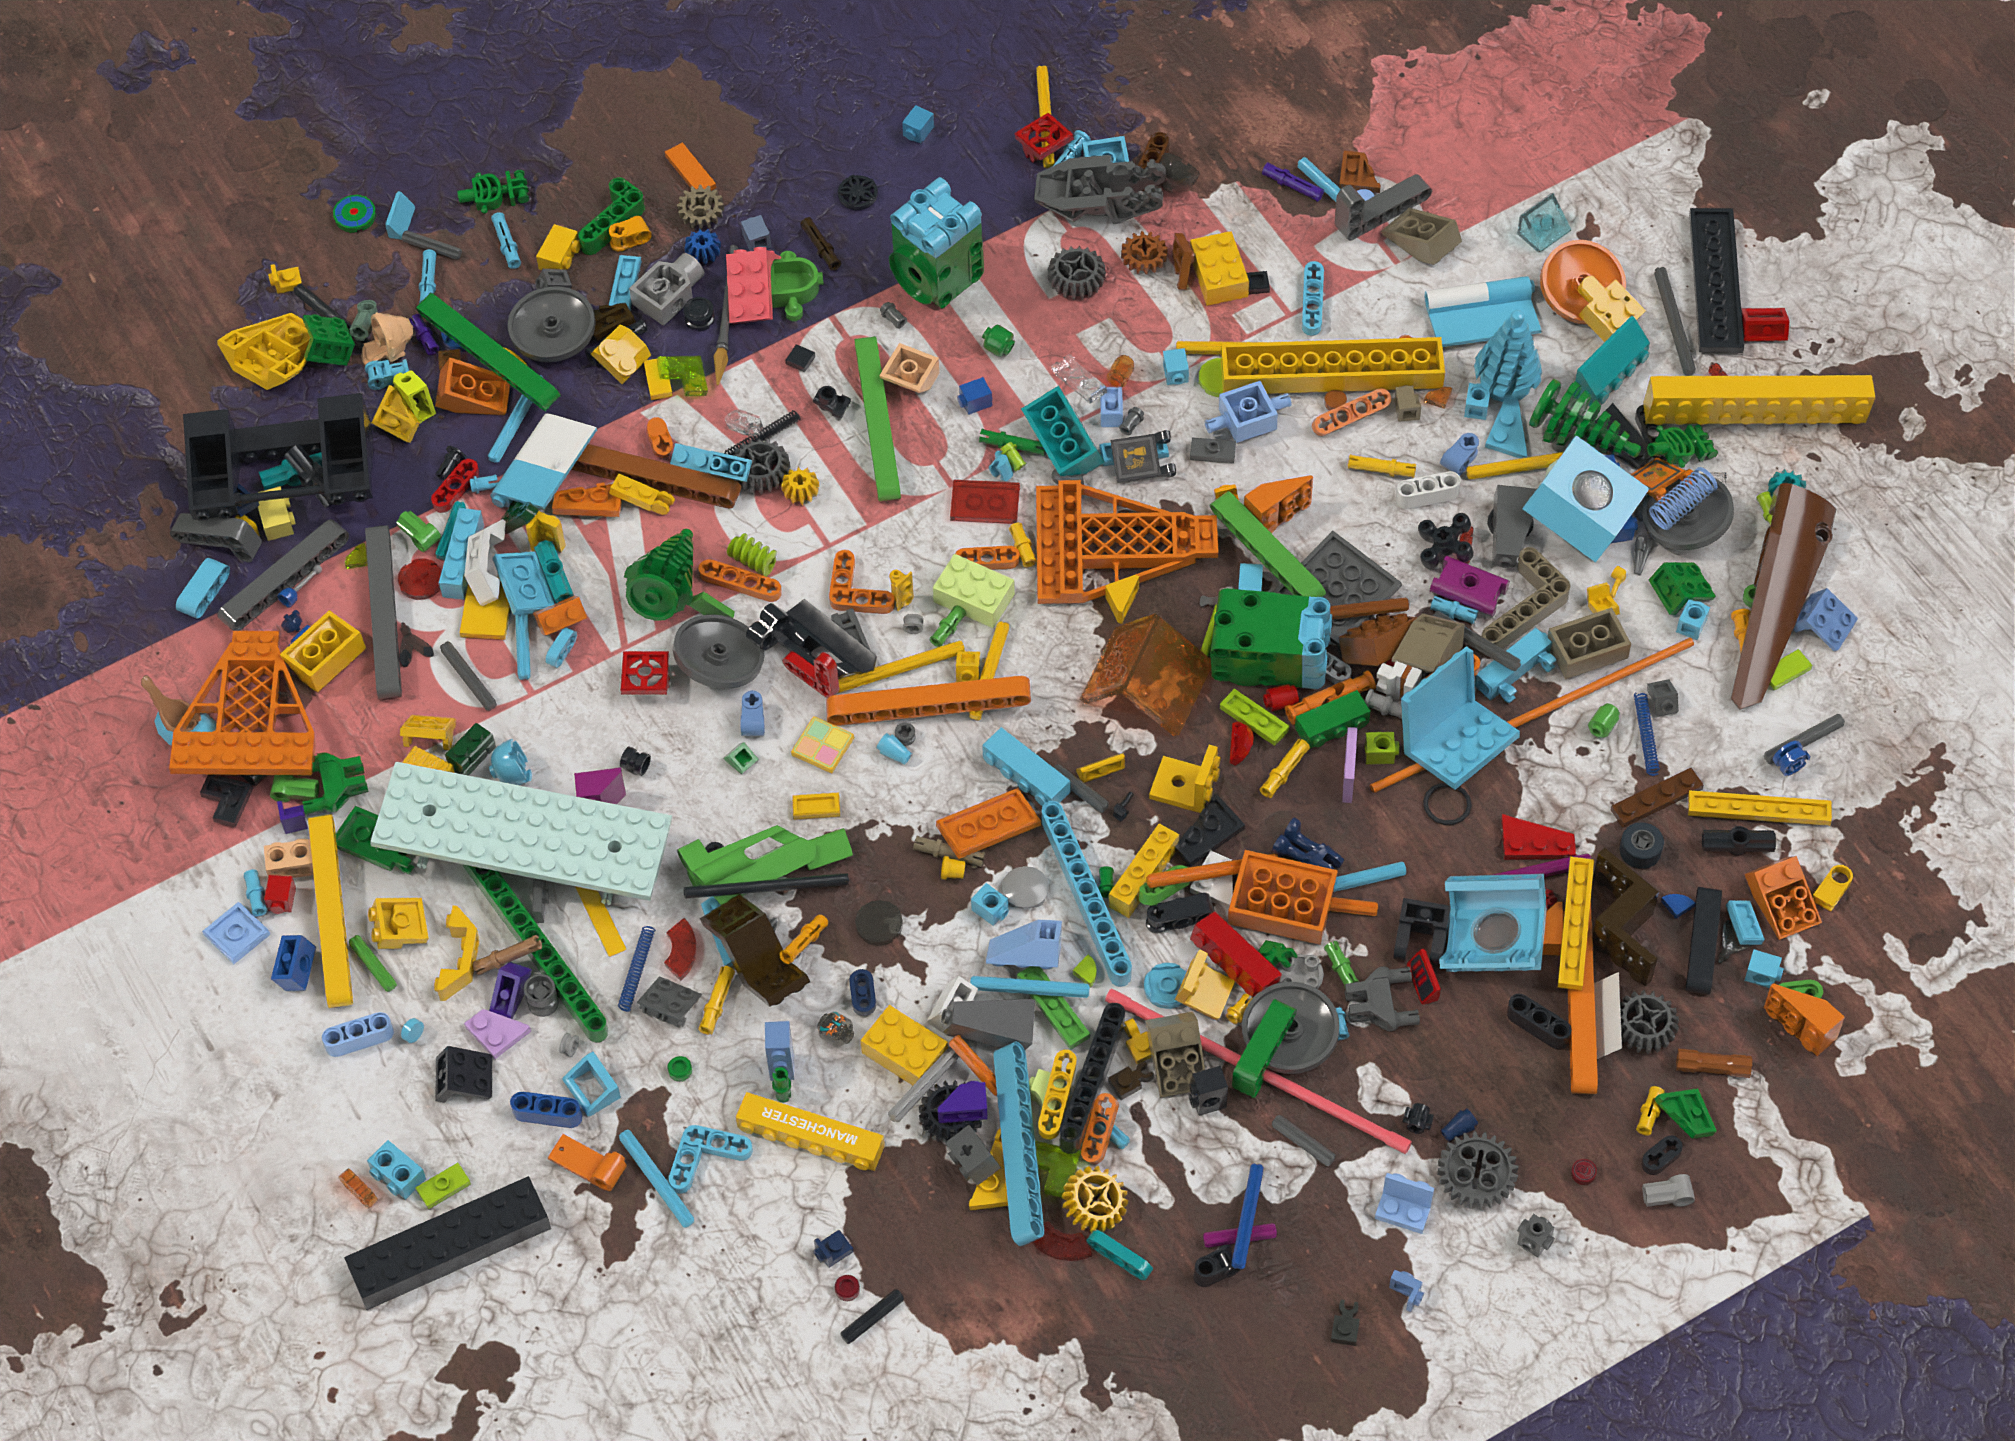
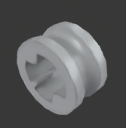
M907 614L904 616L903 630L905 632L918 634L923 631L922 624L924 623V618L921 615Z
M566 1032L561 1040L559 1052L562 1054L567 1052L568 1056L572 1057L577 1050L579 1036L574 1035L571 1037V1034Z

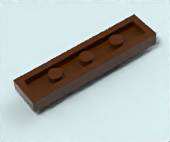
M1689 768L1612 805L1611 812L1622 828L1687 798L1689 790H1703L1704 785L1694 770Z

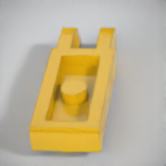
M622 474L617 475L609 491L613 496L662 515L668 514L669 506L673 505L675 498L668 494V492H659V490Z

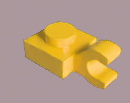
M1133 1018L1125 1021L1124 1030L1130 1038L1126 1041L1125 1045L1136 1064L1152 1058L1147 1031L1140 1034Z

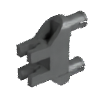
M1380 966L1365 981L1345 984L1346 990L1344 994L1346 1001L1365 1000L1366 1002L1349 1005V1022L1370 1021L1386 1031H1396L1400 1026L1420 1025V1018L1417 1015L1419 1014L1418 1009L1403 1012L1394 1010L1390 985L1393 983L1412 982L1410 967L1389 969L1386 966Z

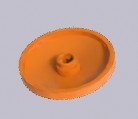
M1572 240L1556 247L1544 261L1540 273L1541 290L1552 310L1568 321L1586 324L1579 316L1582 310L1589 304L1578 292V286L1584 278L1594 276L1605 289L1614 280H1617L1626 289L1625 273L1615 255L1604 246L1588 240Z

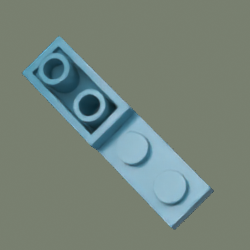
M675 443L670 464L747 482L752 460Z

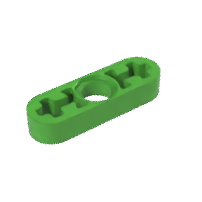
M1177 865L1171 867L1166 871L1183 869L1188 867ZM1190 882L1154 888L1148 887L1147 883L1140 886L1139 901L1144 905H1156L1188 886Z

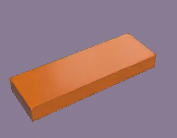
M683 142L665 151V157L690 188L693 186L695 189H698L699 185H702L703 189H706L707 186H710L711 191L716 189L714 180Z

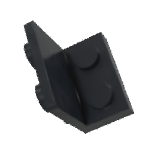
M447 1046L436 1057L435 1101L445 1103L455 1093L489 1100L492 1097V1055Z

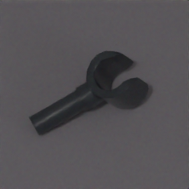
M1128 792L1124 800L1114 806L1113 816L1120 822L1129 814L1125 807L1134 795L1132 792Z

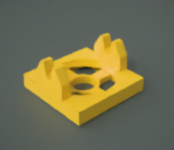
M411 715L400 728V736H403V746L410 747L413 737L443 739V750H450L453 742V730L456 727V719Z

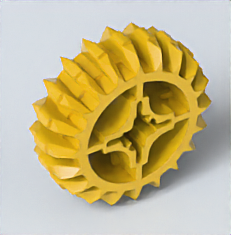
M1090 1166L1086 1167L1084 1171L1079 1169L1075 1175L1069 1177V1183H1066L1063 1187L1066 1192L1062 1194V1199L1066 1200V1202L1063 1203L1062 1208L1069 1209L1066 1217L1073 1216L1075 1218L1073 1225H1076L1078 1222L1082 1224L1081 1230H1085L1087 1226H1089L1091 1233L1096 1231L1097 1228L1101 1232H1104L1106 1227L1109 1230L1113 1229L1115 1223L1119 1224L1122 1220L1121 1216H1124L1127 1212L1124 1208L1128 1205L1129 1201L1124 1198L1127 1195V1191L1120 1189L1124 1182L1117 1183L1115 1181L1117 1174H1114L1112 1177L1109 1176V1169H1105L1103 1173L1099 1166H1096L1094 1170ZM1090 1183L1098 1184L1100 1187H1094ZM1107 1192L1109 1193V1195H1110V1197H1111L1112 1206L1110 1205L1111 1202H1110V1201L1108 1200V1198H1107ZM1078 1193L1080 1194L1079 1197L1083 1200V1207L1079 1202ZM1100 1194V1196L1097 1198V1202H1094L1092 1205H1090L1091 1201L1093 1200L1092 1198ZM1089 1212H1097L1099 1215L1103 1214L1104 1216H1096Z

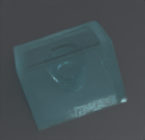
M1550 193L1519 217L1517 234L1537 252H1542L1571 231L1554 193Z

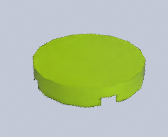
M1221 358L1208 360L1201 366L1199 371V385L1202 386L1208 395L1219 397V394L1223 393Z

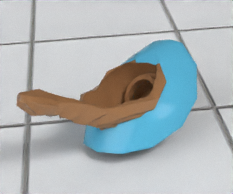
M145 675L141 679V685L149 693L154 706L158 709L154 721L158 734L172 746L173 731L191 704L181 699L166 697L153 683L152 678ZM195 713L184 732H213L216 730L217 722L207 713Z

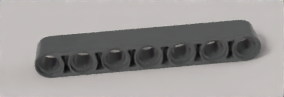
M333 519L327 520L224 604L218 611V618L232 631L242 630L278 600L277 595L283 589L293 588L313 571L315 565H321L343 547L349 539V533Z

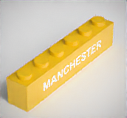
M746 1092L736 1115L737 1128L744 1133H756L769 1141L778 1140L791 1148L797 1149L800 1147L808 1150L813 1155L831 1157V1159L838 1163L847 1162L854 1164L860 1170L869 1169L875 1171L885 1147L884 1135Z

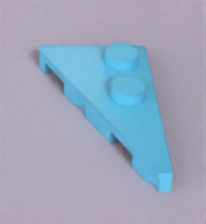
M1518 398L1504 399L1485 447L1513 457L1526 458L1527 449Z

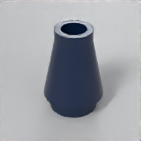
M1466 1108L1463 1111L1459 1110L1440 1131L1444 1138L1450 1142L1454 1137H1460L1464 1133L1475 1130L1474 1127L1478 1125V1122L1470 1110Z

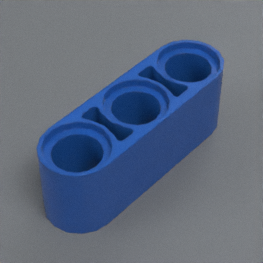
M517 1092L510 1099L515 1119L521 1122L564 1128H575L582 1122L580 1105L573 1098ZM522 1104L528 1105L524 1109H518V1107ZM544 1108H552L548 1112H541ZM568 1111H575L572 1115H565Z

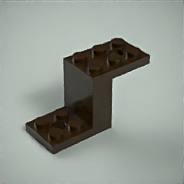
M1604 847L1598 853L1593 877L1601 886H1606L1611 890L1617 900L1596 919L1592 936L1593 945L1597 950L1605 952L1611 957L1615 965L1623 967L1629 972L1633 980L1647 986L1653 979L1658 958L1632 938L1631 935L1654 914L1659 891Z
M742 895L735 896L699 918L702 925L721 940L743 986L769 1007L780 1004L785 997L801 991L806 984L810 983L805 972L793 963L786 964L781 960L780 952L783 951V948L766 914Z

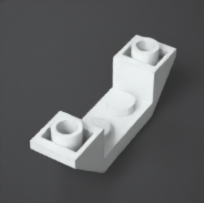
M503 519L468 537L464 576L478 603L482 606L497 600L499 596L500 579L486 571L489 547L504 541L506 521Z

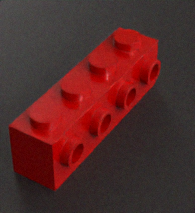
M1215 911L1195 924L1190 940L1193 941L1196 947L1208 953L1212 962L1224 970L1252 998L1265 988L1279 983L1282 973Z

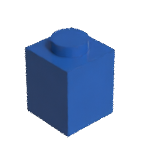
M984 377L959 386L960 395L957 396L958 403L961 408H965L968 415L993 406L992 392Z

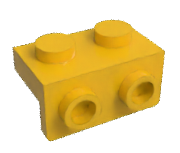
M538 511L535 517L526 524L532 552H535L534 547L544 540L552 541L555 549L559 552H562L566 547L562 524L557 517Z

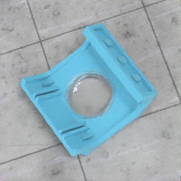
M1576 435L1522 509L1596 563L1622 529L1649 488Z
M1544 874L1450 876L1445 881V891H1449L1451 912L1447 950L1439 959L1440 969H1446L1447 972L1541 970L1547 911Z

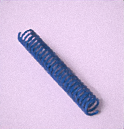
M1635 692L1634 700L1646 773L1652 776L1658 775V773H1649L1657 772L1660 768L1659 761H1657L1658 755L1655 748L1650 708L1648 707V695Z
M651 926L642 927L638 944L634 951V957L630 964L631 967H629L618 1007L626 1012L631 1011L630 1008L633 1004L632 1001H634L636 988H638V981H640L644 965L646 964L645 961H647L646 958L649 954L648 951H650L649 948H651L650 945L653 941L652 938L655 935L654 932L656 930Z

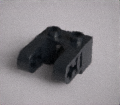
M1403 898L1393 959L1406 960L1410 933H1423L1434 935L1429 960L1431 965L1440 967L1439 959L1444 953L1451 906Z

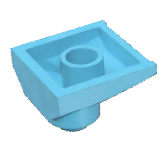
M1124 136L1082 142L1084 157L1111 155L1113 163L1129 162Z

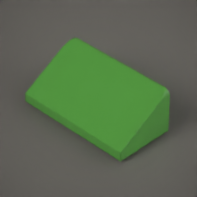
M842 828L808 840L816 844L815 860L806 864L808 870H812L852 856V849L845 829Z

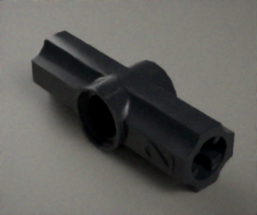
M300 444L291 448L284 455V458L298 474L297 477L304 487L317 486L324 482L322 466L314 462ZM321 494L315 495L325 509L333 505L328 504L325 496Z
M1735 826L1731 830H1703L1702 849L1703 851L1729 852L1735 856H1741L1746 852H1775L1776 833L1773 830H1748L1743 826Z

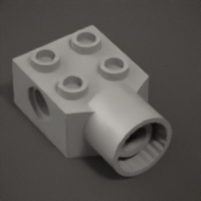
M683 253L673 263L658 261L629 288L631 302L638 309L664 326L684 307L688 300L693 298L691 287L704 276V270L701 264L687 253Z

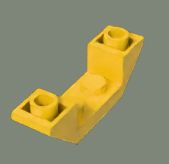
M452 905L451 914H447L446 928L450 929L452 937L462 938L461 950H463V955L458 958L457 970L441 969L439 977L435 978L434 990L438 992L440 1001H446L473 981V962L477 959L480 938L477 928L456 905Z

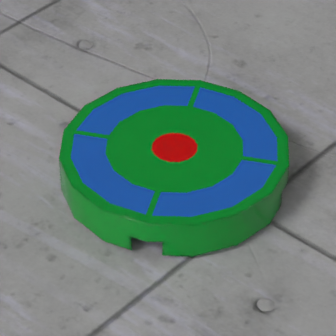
M349 195L336 203L333 209V218L338 228L346 232L355 233L357 230L362 229L363 231L368 229L374 223L376 210L372 200L366 196Z

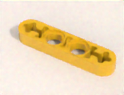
M1064 1049L1056 1054L1038 1122V1132L1042 1138L1047 1140L1054 1139L1059 1135L1077 1063L1076 1055L1070 1050ZM1068 1058L1069 1063H1067L1066 1072L1062 1071V1061ZM1056 1079H1064L1067 1085L1064 1088H1056L1053 1083ZM1057 1100L1062 1106L1058 1110H1051L1048 1107V1103ZM1049 1117H1052L1053 1128L1050 1131H1046L1045 1126L1048 1125Z

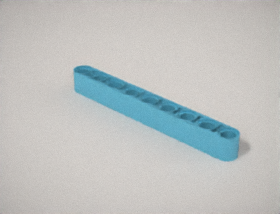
M1048 801L1042 807L1043 828L1110 981L1118 987L1126 986L1131 981V961L1063 807L1056 801ZM1065 853H1072L1073 855L1068 856ZM1074 872H1080V873H1082V874H1080V875H1075V874H1073V873H1074ZM1087 891L1090 894H1083L1082 892ZM1091 911H1098L1099 913H1098V914H1092V913H1090V912H1091ZM1104 930V931H1107L1108 933H1106V934H1101V933H1099V931ZM1109 950H1114V951H1116V953L1111 954V953H1108L1107 951H1109ZM1117 970H1124L1125 973L1120 974V973H1117L1116 971H1117Z
M1015 1041L994 1052V1067L1011 1235L1018 1246H1024L1043 1237L1044 1223L1026 1052L1024 1047Z

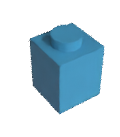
M915 105L902 122L903 136L921 144L934 128V113Z

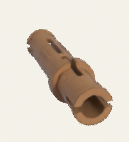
M534 935L503 950H494L490 955L475 960L473 962L474 970L477 971L478 975H482L492 969H500L506 963L541 950V940H537L539 937Z

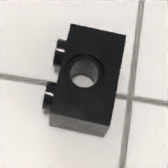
M1221 1066L1192 1073V1083L1189 1084L1191 1094L1188 1096L1191 1107L1197 1109L1198 1115L1201 1116L1227 1108L1228 1085Z

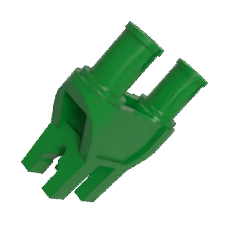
M325 752L317 753L313 762L312 773H321L325 794L320 798L302 801L305 815L325 810L326 812L334 813L342 808L350 797L369 792L365 776H355L365 773L361 756L340 759Z

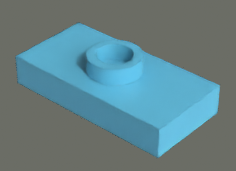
M1729 900L1726 907L1740 945H1761L1765 939L1751 902Z

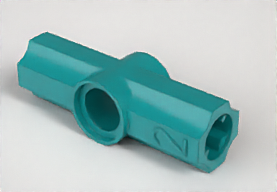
M321 452L310 456L314 462L322 466ZM286 459L279 466L259 472L264 490L273 489L285 484L290 486L301 485L297 477L298 474Z
M547 540L539 542L534 547L554 601L557 604L574 596L553 542Z

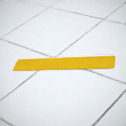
M575 886L608 956L611 957L625 951L626 947L605 904L601 902L602 898L599 892Z

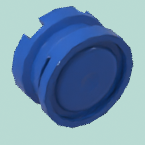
M1795 740L1784 745L1773 756V762L1776 766H1780V771L1784 776L1798 772L1806 765L1805 760H1810L1811 756L1806 750H1802L1803 746L1799 741Z

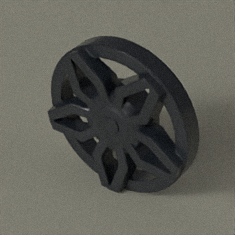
M850 175L838 187L839 201L845 207L853 210H862L870 207L878 196V189L874 180L866 176ZM872 188L874 189V195L870 192ZM842 196L849 197V202H847ZM860 201H867L863 204H858Z

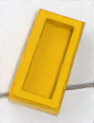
M665 357L644 361L651 400L672 397Z
M839 792L792 795L794 820L840 817Z

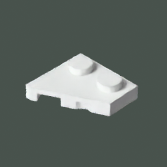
M1210 851L1203 865L1232 860ZM1232 875L1194 881L1190 887V892L1193 894L1208 893L1212 902L1229 909L1233 896Z

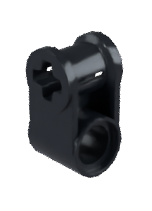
M1224 1245L1196 1261L1193 1279L1198 1286L1209 1287L1241 1271V1269L1232 1267V1247ZM1207 1269L1211 1273L1207 1275L1202 1274L1200 1270Z

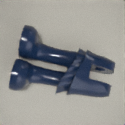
M1295 817L1289 822L1284 835L1281 834L1278 837L1271 851L1272 854L1278 856H1288L1303 863L1334 869L1333 867L1340 868L1344 862L1343 857L1329 845L1326 846L1325 843L1318 844L1305 837L1300 832L1301 822ZM1292 844H1295V845H1297V846H1299V847H1301V848L1307 850L1308 853H1305V852L1301 851L1300 849L1296 848V847L1293 846Z

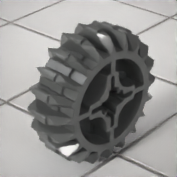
M1080 245L1077 249H1073L1070 246L1069 250L1062 248L1061 253L1056 252L1054 258H1051L1047 269L1048 280L1051 283L1052 289H1056L1057 294L1063 293L1065 298L1069 295L1072 296L1073 300L1076 296H1080L1083 300L1084 295L1091 297L1092 292L1098 293L1099 287L1103 286L1106 278L1105 265L1102 262L1101 256H1097L1096 251L1090 252L1088 247L1084 250L1081 249Z
M758 438L757 442H753L750 439L748 445L742 443L741 449L736 448L735 455H732L752 460L747 482L737 481L744 491L750 489L752 494L756 490L762 495L763 490H768L771 493L773 487L779 489L784 475H789L788 472L791 467L789 455L785 452L783 446H778L776 441L770 443L768 438L765 442H762L760 438ZM777 463V466L775 467V469H774L773 471H771V469L773 468V465H775V464Z
M1645 990L1641 991L1640 995L1635 991L1631 994V997L1626 995L1623 998V1002H1620L1622 1043L1628 1042V1049L1633 1046L1637 1047L1638 1053L1641 1049H1645L1647 1054L1651 1052V1048L1658 1053L1661 1046L1664 1048L1668 1047L1669 1042L1674 1041L1675 1034L1679 1029L1677 1025L1679 1017L1676 1016V1008H1671V1000L1664 1002L1663 994L1655 997L1654 991L1650 995H1646ZM1632 1011H1636V1016L1631 1021H1627V1016ZM1664 1022L1665 1028L1656 1033V1027Z

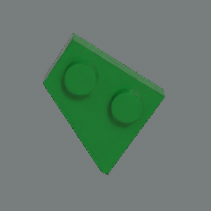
M1698 1089L1658 1094L1654 1099L1692 1139L1713 1136L1717 1130Z

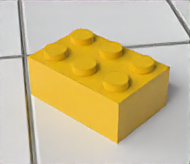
M1232 231L1191 239L1190 248L1194 251V263L1192 265L1206 306L1248 297L1249 279Z
M888 1005L860 1040L862 1054L912 1086L948 1049V1042L891 1005Z

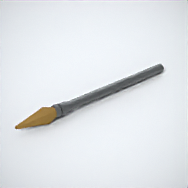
M731 245L729 254H734V250L739 249L738 246ZM727 276L720 334L714 354L717 386L720 384L728 363L727 352L729 350L728 332L730 323Z

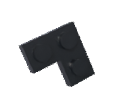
M208 774L201 788L200 795L203 798L219 801L212 817L214 822L236 828L253 791V786L242 781Z

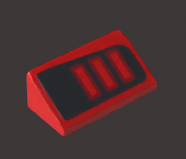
M1421 949L1408 961L1407 967L1411 969L1414 987L1421 1004L1424 1005L1438 1001L1441 988L1426 950Z

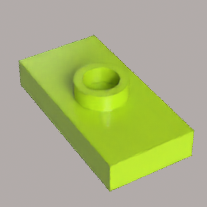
M457 1162L415 1188L429 1210L471 1185V1182Z

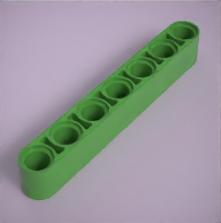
M1225 492L1210 504L1214 515H1217V518L1293 595L1323 597L1326 595L1322 584L1231 492Z

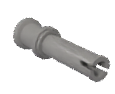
M1369 689L1365 699V703L1369 708L1381 712V715L1390 714L1402 719L1401 703L1394 701L1392 696L1388 695L1385 697L1375 693L1373 689Z

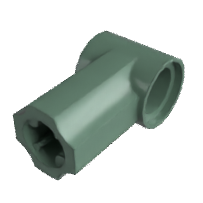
M364 300L357 305L358 313L350 327V335L355 337L356 340L364 341L372 331L371 316L378 312L377 304L373 300Z

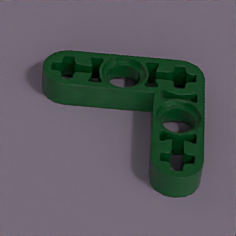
M513 501L501 518V520L506 521L505 534L528 524L537 514L538 508L531 502L523 504Z

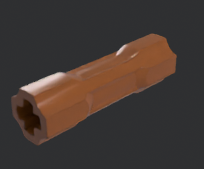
M1678 1048L1676 1071L1727 1074L1732 1077L1750 1078L1752 1056L1712 1054Z

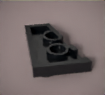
M1612 403L1605 410V412L1607 411L1611 415L1606 429L1609 430L1612 423L1616 420L1621 424L1617 435L1621 436L1626 431L1630 435L1628 441L1641 446V452L1635 458L1624 451L1616 456L1636 469H1640L1652 458L1647 452L1648 444L1614 403ZM1611 445L1609 451L1613 453L1615 447Z
M1215 793L1207 807L1201 811L1193 826L1189 827L1177 843L1175 851L1191 867L1207 856L1210 851L1216 850L1245 830V824Z

